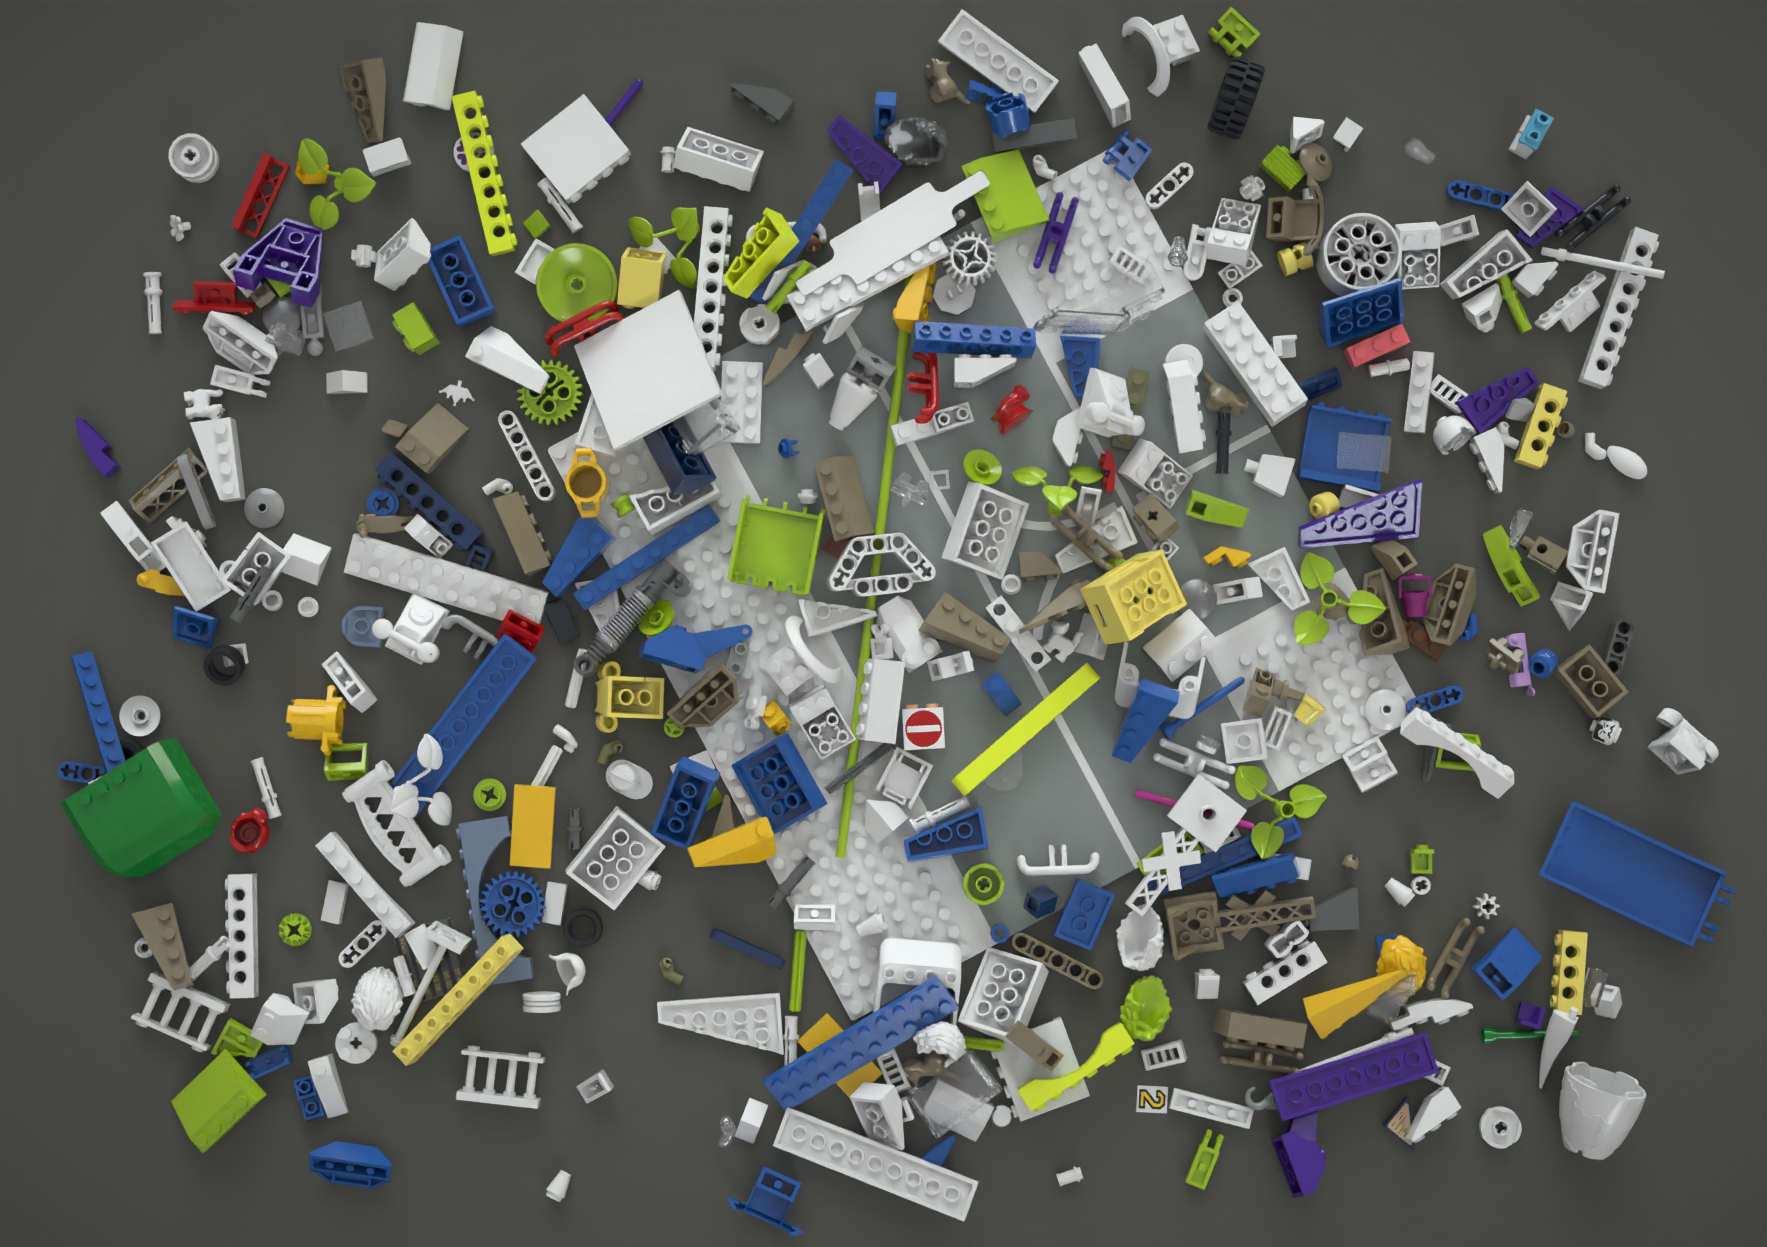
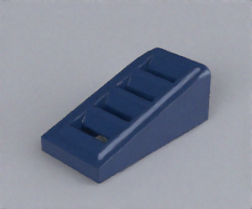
M476 542L472 546L465 566L469 568L473 566L482 572H486L495 550ZM477 551L486 554V557L477 554ZM476 558V559L482 561L483 564L481 565V564H479V563L473 561V559Z

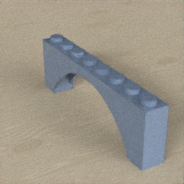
M510 816L461 823L459 828L456 829L457 838L462 843V848L459 851L461 860L465 862L463 877L465 881H468L466 897L468 901H471L472 909H469L470 920L474 921L475 929H472V936L478 945V949L475 950L477 962L500 939L495 931L491 932V925L485 926L488 919H481L485 912L479 911L483 904L478 903V901L482 900V895L480 894L482 892V881L489 860L499 845L512 834ZM519 953L490 985L534 978L535 972L532 956L526 957Z

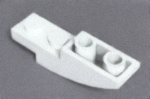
M966 402L937 411L931 421L926 424H918L915 422V419L892 425L889 428L895 446H899L974 422L969 403Z
M115 501L101 512V515L146 571L151 569L161 571L166 567L150 541L118 501Z
M1455 999L1417 1001L1404 1005L1406 1014L1389 1020L1388 1024L1390 1029L1397 1030V1032L1408 1029V1025L1412 1023H1424L1428 1021L1427 1017H1430L1432 1022H1438L1440 1025L1450 1021L1449 1017L1454 1015L1461 1017L1468 1014V1010L1472 1009L1473 1006L1471 1003Z

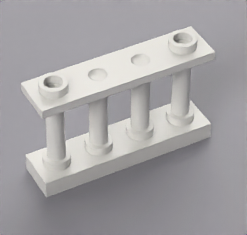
M157 971L152 972L148 981L153 983V989L142 1014H132L131 1019L136 1020V1024L141 1027L147 1028L149 1026L192 1045L191 1048L198 1052L210 1050L212 1045L205 1041L217 1014L220 1015V1013L227 1012L230 1003L191 986L174 991L164 974ZM166 988L172 991V997L161 1022H158L149 1017L161 990ZM184 996L190 999L189 1002L191 1004L180 1029L176 1030L168 1026L179 999ZM204 1005L209 1007L208 1011L210 1012L197 1039L188 1035L187 1031L198 1007Z
M468 1045V1048L462 1050V1055H469L465 1086L457 1091L456 1100L535 1109L540 1107L541 1098H537L534 1091L538 1063L543 1064L546 1060V1057H541V1053L529 1052L528 1055L495 1052L480 1050V1046ZM477 1056L489 1057L486 1087L483 1091H475V1087H473ZM497 1058L509 1060L506 1091L503 1094L495 1093L494 1089ZM517 1061L530 1062L527 1089L524 1096L516 1095V1092H514Z

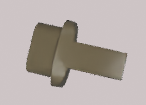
M1275 679L1271 695L1278 697L1280 701L1285 697L1302 701L1304 693L1289 688L1287 680L1282 682Z

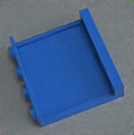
M1315 403V405L1310 406L1297 479L1341 487L1350 485L1369 492H1379L1388 430L1392 419H1388L1387 415L1376 413L1375 416L1367 415V411L1363 410L1349 412L1346 407L1335 406V409L1327 408V404Z

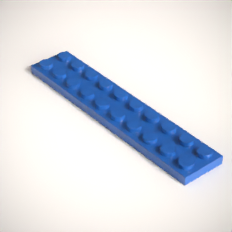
M504 634L428 733L440 745L443 759L439 769L434 770L431 768L428 774L413 783L418 788L417 797L432 798L538 660V658L507 634ZM418 748L390 783L393 790L397 786L406 784V781L412 780L427 769L418 760ZM418 801V812L413 819L418 817L428 804V801Z
M936 975L764 1078V1084L786 1112L787 1107H796L913 1037L918 1031L926 1028V1026H930L958 1010L959 1006Z

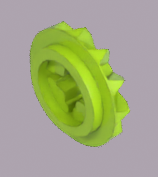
M489 778L480 781L476 785L473 796L478 807L485 811H494L505 803L507 793L501 782ZM495 787L493 794L498 799L491 798L487 801V795L482 791H490Z
M298 913L286 916L279 925V936L284 943L290 946H300L306 943L312 933L310 921L304 915ZM301 924L298 928V932H300V935L296 933L290 935V932L292 931L290 925L297 926Z

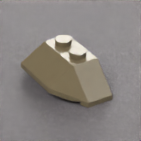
M1457 563L1434 579L1432 598H1428L1426 616L1422 617L1430 640L1447 646H1451L1464 632L1476 596V569Z
M723 664L713 667L687 690L666 714L680 728L711 727L739 702L737 678Z

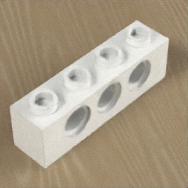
M1308 939L1302 941L1297 945L1298 949L1293 952L1290 950L1275 963L1272 960L1263 965V970L1256 973L1254 971L1245 977L1246 980L1242 983L1255 1004H1261L1328 963L1315 941H1308ZM1302 954L1305 955L1306 962L1303 965H1298L1296 962L1297 957ZM1287 965L1289 969L1288 974L1280 976L1279 968ZM1270 976L1271 984L1267 987L1262 986V978Z

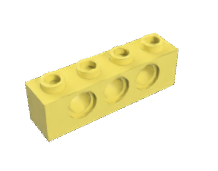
M1546 383L1539 386L1534 400L1535 409L1526 423L1514 462L1536 470L1545 466L1548 459V454H1546L1548 446L1551 447L1555 439V435H1553L1554 429L1559 426L1561 416H1559L1561 408L1564 409L1567 404L1566 390ZM1546 403L1552 405V413H1548L1545 410ZM1539 422H1543L1546 425L1545 432L1539 430ZM1533 441H1536V442L1539 443V445H1540L1539 451L1533 450V448H1532V442H1533Z
M1558 929V934L1555 935L1554 943L1557 946V954H1554L1553 957L1555 975L1552 976L1551 980L1552 987H1554V994L1550 997L1552 1011L1560 1010L1568 1013L1571 1007H1575L1579 1010L1577 1015H1582L1588 933ZM1572 946L1574 952L1570 957H1567L1565 953L1566 948ZM1570 966L1572 974L1569 977H1565L1564 970ZM1569 987L1571 993L1568 997L1564 998L1562 994L1563 989Z

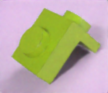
M1416 845V849H1410V873L1432 874V854H1434V849H1429V845Z

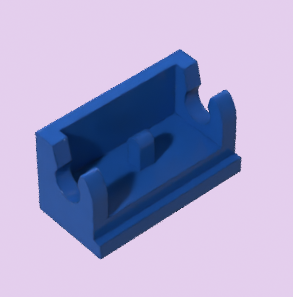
M279 1045L248 1059L249 1062L246 1063V1067L250 1068V1077L254 1080L293 1062L294 1059L287 1045Z

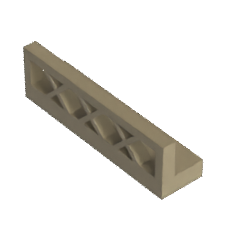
M189 447L181 455L188 453L193 465L197 463L202 468L197 473L200 480L209 471L207 466ZM177 458L128 500L132 509L148 524L188 490L186 483L182 487H174L175 481L184 479ZM163 492H170L169 499L159 501V496ZM147 506H155V511L149 516L143 512Z

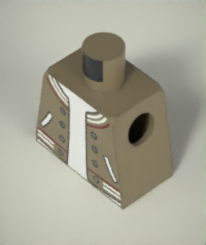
M1524 536L1519 544L1520 547L1529 551L1527 555L1529 560L1554 575L1569 552L1540 536L1536 541ZM1537 549H1542L1544 553H1539Z

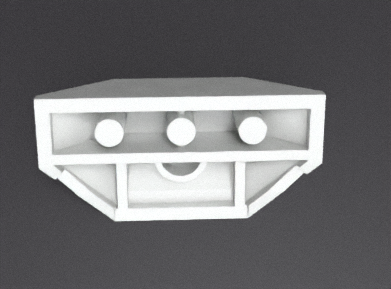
M214 311L209 312L203 330L207 333L212 346L219 355L245 373L252 375L271 373L278 356L270 337L239 316Z
M1599 509L1572 527L1565 567L1584 590L1605 593L1620 513Z

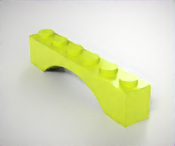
M1118 1022L1102 1033L1094 1053L1078 1069L1056 1078H1032L1017 1088V1091L1029 1110L1038 1112L1046 1106L1045 1102L1051 1098L1053 1101L1063 1095V1090L1068 1087L1073 1089L1081 1083L1080 1079L1087 1076L1090 1078L1098 1072L1097 1068L1103 1064L1105 1067L1115 1061V1056L1120 1053L1123 1056L1133 1049L1131 1046L1135 1043L1122 1023Z

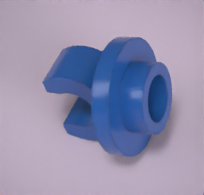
M783 438L778 445L779 454L784 459L799 454V451L792 450V445L798 443V440L789 441V439Z

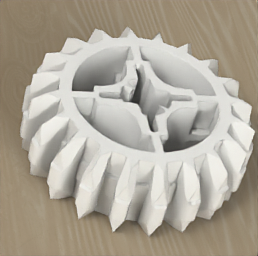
M974 231L971 232L970 237H968L967 232H963V238L957 234L955 236L956 241L950 239L949 244L951 246H946L949 255L944 257L947 260L943 262V266H950L946 269V273L953 272L951 279L954 280L956 277H959L958 284H961L962 279L966 280L965 286H969L970 281L976 286L977 279L984 283L985 279L983 276L989 279L991 277L990 272L995 271V267L992 265L997 264V260L993 258L997 256V252L991 251L994 248V244L987 246L989 238L982 241L983 234L980 233L978 238L974 237ZM972 244L969 250H958L963 245ZM978 248H981L985 253L986 262L982 261V258L977 255ZM974 251L973 261L969 262L966 267L967 257ZM953 255L962 261V270L955 265ZM972 267L983 268L977 273H967Z

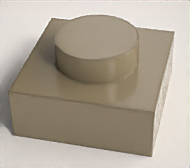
M266 282L250 294L259 308L269 304L276 296Z

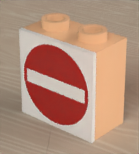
M938 703L926 704V708H918V705H906V709H902L904 750L945 748L943 707H939Z

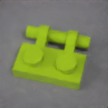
M1232 7L1217 21V24L1222 29L1218 32L1212 27L1207 32L1213 38V42L1219 43L1226 50L1225 53L1233 57H1240L1242 55L1237 50L1240 45L1247 50L1261 34ZM1226 33L1235 40L1232 44L1223 37Z

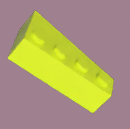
M767 207L762 213L765 215L760 223L757 222L753 228L755 232L749 241L746 240L742 246L743 252L740 257L736 256L723 277L730 291L744 298H748L799 242L782 214Z

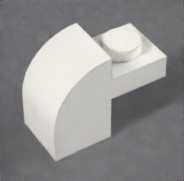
M969 651L927 662L932 682L974 671L973 660Z

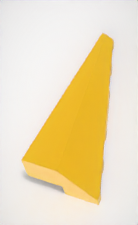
M1397 970L1303 998L1308 1019L1321 1039L1327 1038V1035L1335 1029H1339L1344 1022L1372 1004L1382 993L1389 991L1393 988L1394 984L1406 978L1405 970Z

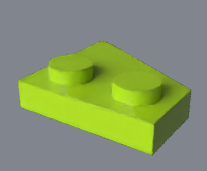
M230 1018L211 1054L218 1055L226 1049L231 1056L256 1057L264 1043L250 1036L252 1031L250 1028Z

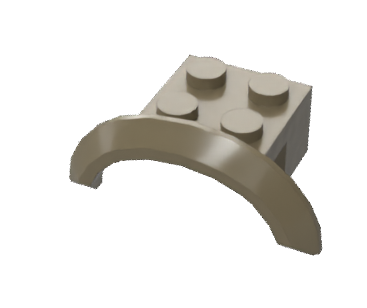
M1310 175L1307 178V186L1311 189L1314 199L1293 200L1289 197H1274L1268 200L1266 238L1276 243L1310 241L1308 245L1303 246L1304 256L1311 255L1318 246L1324 224L1323 196L1318 183Z

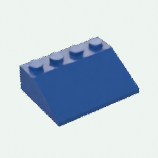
M1397 278L1323 302L1318 315L1319 333L1327 348L1404 323L1402 279Z
M788 733L776 738L731 765L759 816L768 818L774 834L828 804Z

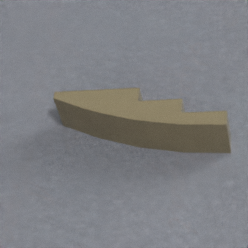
M817 326L807 332L805 330L803 335L795 332L787 350L781 347L778 348L763 379V387L767 388L798 358L810 341Z

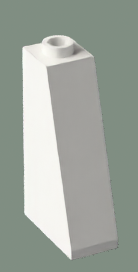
M1094 44L1084 47L1078 52L1079 62L1112 128L1131 120L1129 99L1098 45Z

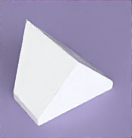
M1558 582L1550 600L1570 631L1586 611L1593 593Z
M866 801L864 828L877 844L909 818L896 802Z

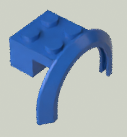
M763 1165L746 1203L732 1197L727 1198L732 1209L740 1210L786 1231L791 1236L804 1233L802 1229L784 1221L801 1185V1182Z

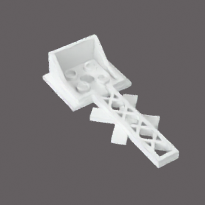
M1200 774L1196 775L1167 815L1179 824L1181 829L1176 835L1174 831L1161 833L1163 853L1161 856L1142 859L1143 872H1149L1125 904L1143 916L1167 883L1169 891L1182 889L1179 867L1201 863L1200 851H1192L1199 840L1214 852H1217L1247 810ZM1206 809H1212V816L1205 819L1203 812ZM1186 831L1195 836L1191 841H1185L1184 834ZM1176 847H1181L1182 853H1177ZM1160 869H1166V874H1160ZM1157 879V888L1148 891L1147 883L1150 880ZM1144 896L1145 904L1141 909L1132 904L1137 897Z

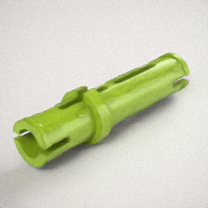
M803 259L797 269L788 275L787 281L765 307L775 315L788 299L787 295L797 288L796 282L806 276L813 267Z
M1508 273L1500 276L1496 281L1503 294L1502 298L1508 304L1520 334L1533 329L1517 296L1518 291L1514 289Z

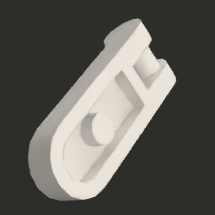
M1192 224L1183 267V275L1189 281L1199 280L1203 275L1207 258V242L1212 230L1210 227L1205 229L1200 228L1199 225ZM1197 235L1204 236V240H1196Z

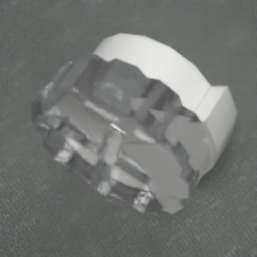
M1200 735L1195 746L1205 752L1215 754L1216 750H1219L1221 743L1210 737Z

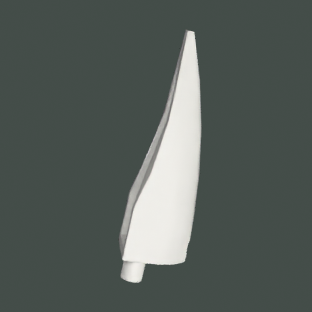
M1571 1007L1568 1013L1553 1010L1541 1052L1539 1088L1541 1089L1553 1062L1567 1043L1579 1017H1576L1579 1010L1575 1007Z

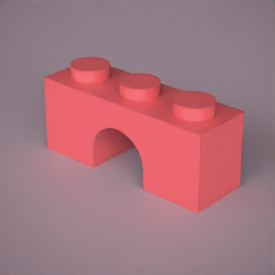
M1400 324L1346 348L1343 354L1352 370L1381 355L1406 346L1410 343L1403 324Z

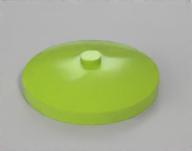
M571 243L557 247L543 259L536 275V292L543 308L552 317L563 322L603 301L614 302L617 293V276L610 260L601 251L586 244ZM605 309L588 319L591 322L603 316L609 309Z

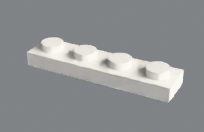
M1413 351L1404 426L1405 432L1423 434L1426 432L1434 352Z
M1178 1088L1173 1089L1169 1108L1247 1129L1250 1128L1254 1112L1253 1109L1244 1105Z

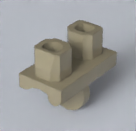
M1503 637L1497 641L1492 638L1488 642L1489 647L1485 653L1488 655L1487 658L1492 661L1490 667L1493 670L1500 667L1503 670H1508L1513 675L1516 674L1525 654L1519 649L1513 652L1508 650L1510 644Z

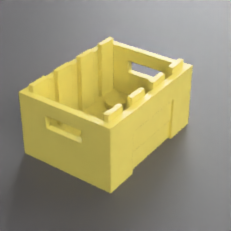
M1162 549L1136 554L1080 589L1105 645L1131 641L1142 634L1144 629L1187 605ZM1148 587L1151 588V594H1148ZM1134 596L1137 598L1136 604L1133 602ZM1096 604L1098 605V607H1099V609H1100V612H1101V614H1102V616H1103V618H1104V620H1105L1106 625H1105L1104 622H1103V619H1102V617H1101V615H1100V613H1099V611H1098V608H1097Z

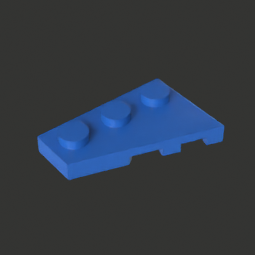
M1060 336L1075 398L1083 399L1090 368L1098 369L1101 339Z

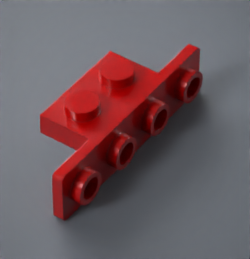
M195 281L193 283L195 301L177 300L173 304L172 309L173 311H179V313L199 311L201 314H208L214 311L225 314L239 312L240 314L247 315L254 312L257 304L255 302L237 301L235 282Z

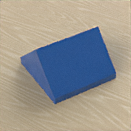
M175 606L173 610L172 637L211 649L221 619Z

